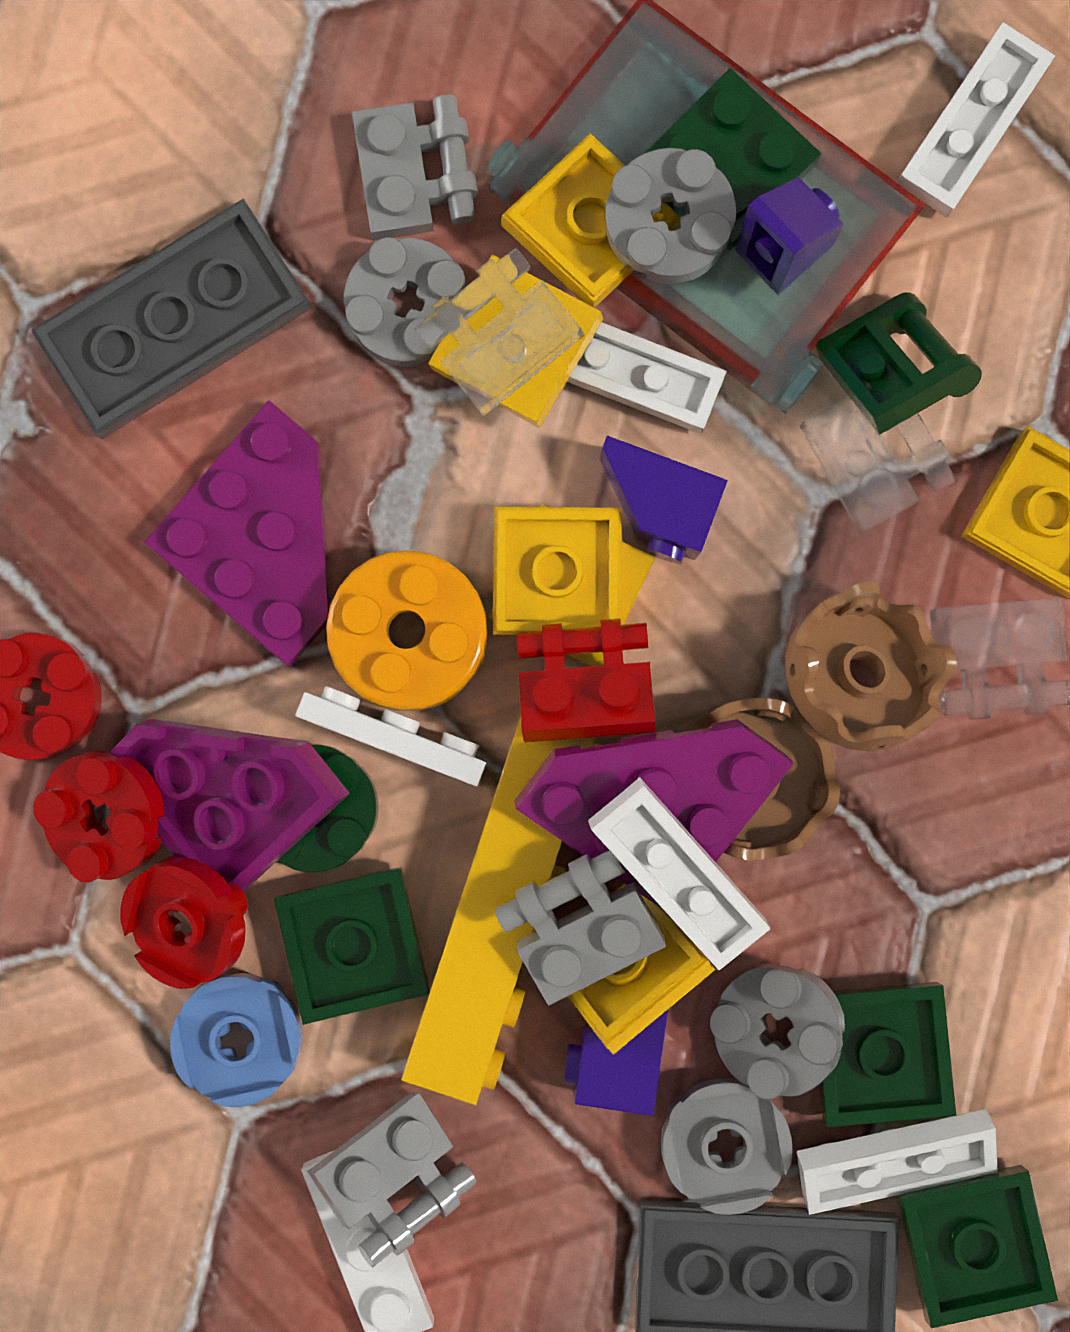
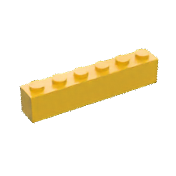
M520 716L401 1081L473 1105L477 1104L482 1087L494 1090L505 1057V1052L495 1049V1045L502 1025L511 1028L515 1027L526 992L515 987L522 963H524L517 952V941L536 931L529 922H526L509 932H505L496 917L495 908L516 898L515 891L533 881L540 886L565 873L566 869L555 865L562 840L516 810L514 800L553 749L580 745L581 749L600 746L601 744L595 743L596 737L524 743Z

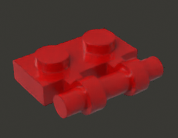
M620 618L600 620L601 626L563 629L562 623L542 625V631L517 633L519 659L544 657L545 670L519 672L521 730L524 743L656 732L650 662L624 664L623 650L649 648L647 623L620 625ZM603 652L604 665L566 668L565 655Z

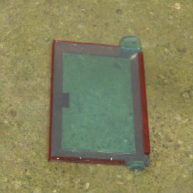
M637 0L521 146L518 147L512 141L506 140L496 150L487 167V171L495 177L489 184L490 192L511 207L590 133L625 166L629 165L632 160L643 155L731 68L822 153L818 164L802 180L811 190L819 188L824 191L838 208L839 219L844 224L834 245L779 295L735 251L736 246L731 251L726 248L708 272L693 280L676 284H663L646 279L647 274L634 270L616 288L720 368L727 371L728 374L766 403L774 405L784 414H787L825 365L822 360L811 353L812 350L920 215L926 204L654 1ZM666 202L681 217L687 215L683 207H676L673 202Z

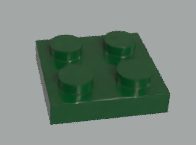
M731 68L645 152L665 148H677L685 151L698 149L712 157L715 167L727 178L735 197L736 221L726 247L730 251L737 245L748 205L758 196L797 177L803 179L818 164L822 154Z
M401 866L274 898L303 1025L430 993Z
M938 982L833 991L844 1014L845 1031L842 1033L843 1045L840 1050L842 1053L838 1064L819 1084L824 1124L827 1127L956 1116L944 986Z
M1022 1165L998 1169V1173L897 1195L924 1318L931 1329L1058 1301L1030 1174Z

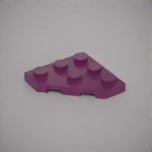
M268 400L144 543L284 664L291 667L326 627L331 604L330 594L328 593L325 517L320 481V446L312 436Z
M149 719L136 724L109 752L118 758L126 755L138 761L154 778L162 794L165 816L158 819L157 836L159 838L162 837L161 841L170 853L205 863L217 871L226 882L238 885L243 892L350 794L307 741Z
M735 719L711 723V728L680 733L668 730L619 738L620 742L582 749L580 745L553 749L516 797L514 803L516 810L582 855L587 854L590 859H593L609 849L591 830L588 820L638 778H641L710 857L717 862L794 763L787 754L744 723ZM626 868L625 873L616 877L626 885L634 882L642 896L663 909Z

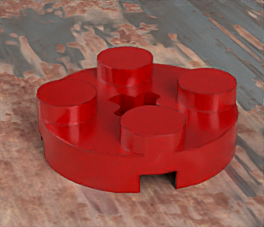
M25 633L10 639L0 640V752L2 754L23 760L50 759L69 750L76 742L80 743L92 731L101 708V685L96 673L92 672L89 662L83 657L85 655L72 643L58 637L40 633ZM33 679L42 680L40 685L41 691L50 694V701L48 706H37L34 715L26 711V703L20 700V695L23 688L31 686Z
M94 750L74 756L61 763L53 771L47 780L45 790L35 798L33 804L34 816L37 822L43 826L50 847L61 862L68 867L70 874L80 882L89 883L96 879L113 880L120 878L146 865L159 849L162 837L156 839L158 819L165 816L162 794L147 769L138 761L126 755L118 758L110 753H105L106 750ZM106 804L111 814L105 821L110 830H106L97 822L94 815V805L98 807Z
M173 855L156 863L131 880L121 901L120 921L124 936L133 932L135 942L141 950L134 955L140 966L149 975L165 985L178 989L194 988L203 982H211L237 962L245 942L246 929L243 915L247 911L248 902L246 895L238 885L226 882L210 866L195 859ZM174 912L183 913L189 920L192 931L187 933V935L181 932V921L174 917Z

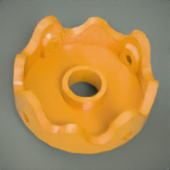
M413 550L388 552L371 558L354 569L339 586L330 604L326 624L328 650L336 670L345 683L362 698L381 707L397 711L428 709L444 704L454 698L479 671L487 650L488 633L485 610L478 592L469 579L450 562L430 553ZM410 612L417 614L423 619L425 624V635L422 641L417 646L409 649L395 646L389 637V626L392 620L401 613Z

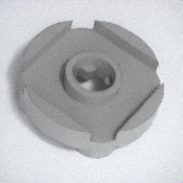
M677 148L658 149L647 152L632 160L629 165L622 167L615 174L605 210L606 234L616 257L627 267L629 264L636 271L647 274L646 279L663 284L690 281L708 272L726 249L736 221L735 197L727 178L715 167L712 157L698 149L688 151ZM665 202H673L676 207H683L687 212V215L680 219V229L675 231H669L664 221L654 222L652 214L659 212L661 204Z
M386 237L373 243L369 252L361 256L351 269L344 289L345 313L351 330L365 351L371 356L393 366L413 367L422 365V361L431 359L467 298L468 292L463 270L442 248L422 239ZM406 288H412L417 290V299L423 302L424 306L421 311L410 309L406 318L396 315L397 305L391 298L396 292L403 293Z
M766 963L748 970L726 987L717 1008L712 1012L710 1018V1028L715 1036L717 1051L724 1065L738 1081L749 1087L755 1095L763 1099H773L778 1096L792 1097L812 1090L834 1070L842 1053L840 1050L843 1045L842 1033L845 1031V1022L841 1005L834 992L821 978L802 968L797 970L790 966ZM768 1013H771L776 1020L787 1017L792 1022L794 1028L787 1034L791 1045L783 1046L778 1040L771 1042L765 1034V1030L768 1027L765 1017Z
M716 1078L692 1086L683 1095L676 1097L670 1103L667 1110V1118L661 1132V1153L671 1182L682 1194L684 1193L690 1200L699 1203L701 1208L712 1213L733 1215L756 1209L773 1195L772 1190L779 1184L783 1173L786 1176L792 1160V1138L783 1114L770 1099H763L755 1095L749 1087L743 1085L737 1079ZM723 1129H729L732 1136L743 1137V1146L734 1149V1159L728 1162H722L718 1152H708L709 1142L716 1140L717 1132Z

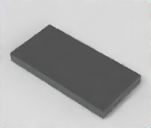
M243 198L33 328L31 332L95 434L104 439L312 309V306Z
M640 1199L635 1332H895L899 1217L895 1212L841 1209L809 1215L807 1208L762 1205L748 1212L722 1215L701 1208L697 1202Z

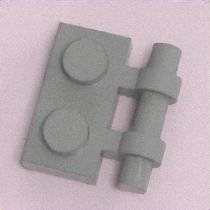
M448 94L434 98L432 104L435 121L422 126H417L413 102L352 112L369 226L373 241L386 237L393 238L434 231L430 207L449 205L452 224L464 225L475 221L473 199L478 195L475 174L468 171L464 145L469 142V133L466 119L459 116L456 96ZM440 151L444 175L439 179L426 181L422 153Z
M610 850L593 859H590L586 854L568 864L569 871L540 886L533 881L515 891L516 898L495 908L496 917L505 932H509L526 922H529L536 930L517 941V952L548 1006L666 947L664 935L635 883L632 882L612 893L606 887L605 882L625 873L623 864ZM580 895H583L588 901L589 905L557 920L552 909Z
M410 1092L307 1171L343 1227L351 1229L363 1218L369 1217L376 1231L358 1245V1249L371 1267L376 1266L392 1252L397 1256L404 1252L414 1243L413 1235L438 1214L443 1218L448 1216L460 1206L459 1197L476 1184L474 1175L462 1162L444 1177L434 1165V1162L453 1148V1145L420 1093ZM414 1179L422 1194L396 1214L387 1199Z

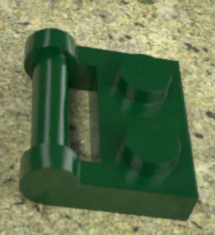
M904 292L893 297L815 343L821 362L879 435L948 395L952 397L967 395L975 389L982 377V371L969 355L958 354L926 318V307L911 292ZM895 332L906 334L934 367L922 374L890 335Z

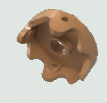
M873 581L858 583L822 601L799 622L790 637L785 655V677L789 692L804 719L815 731L831 742L850 750L867 752L891 749L906 742L930 726L941 713L937 708L940 694L944 686L954 675L957 667V657L954 650L949 646L939 645L930 635L923 611L915 605H897L884 601L880 598L881 586ZM851 660L862 661L870 668L874 677L872 688L864 687L854 680L850 672Z
M750 698L733 701L713 709L698 720L690 731L711 728V723L738 719L787 754L794 763L724 853L738 859L755 861L776 858L800 850L806 845L820 825L832 816L839 803L840 785L837 779L833 750L829 740L815 731L793 705L782 700Z

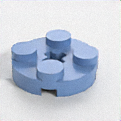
M248 973L222 975L200 986L183 1004L180 1014L176 1016L170 1034L171 1057L181 1080L190 1089L195 1087L202 1095L210 1097V1102L224 1107L249 1106L270 1097L295 1070L303 1044V1029L300 1015L293 1001L285 994L282 986L272 979L260 978ZM231 1022H239L243 1030H251L254 1041L246 1046L247 1055L237 1056L234 1047H223L221 1044V1036L230 1031Z

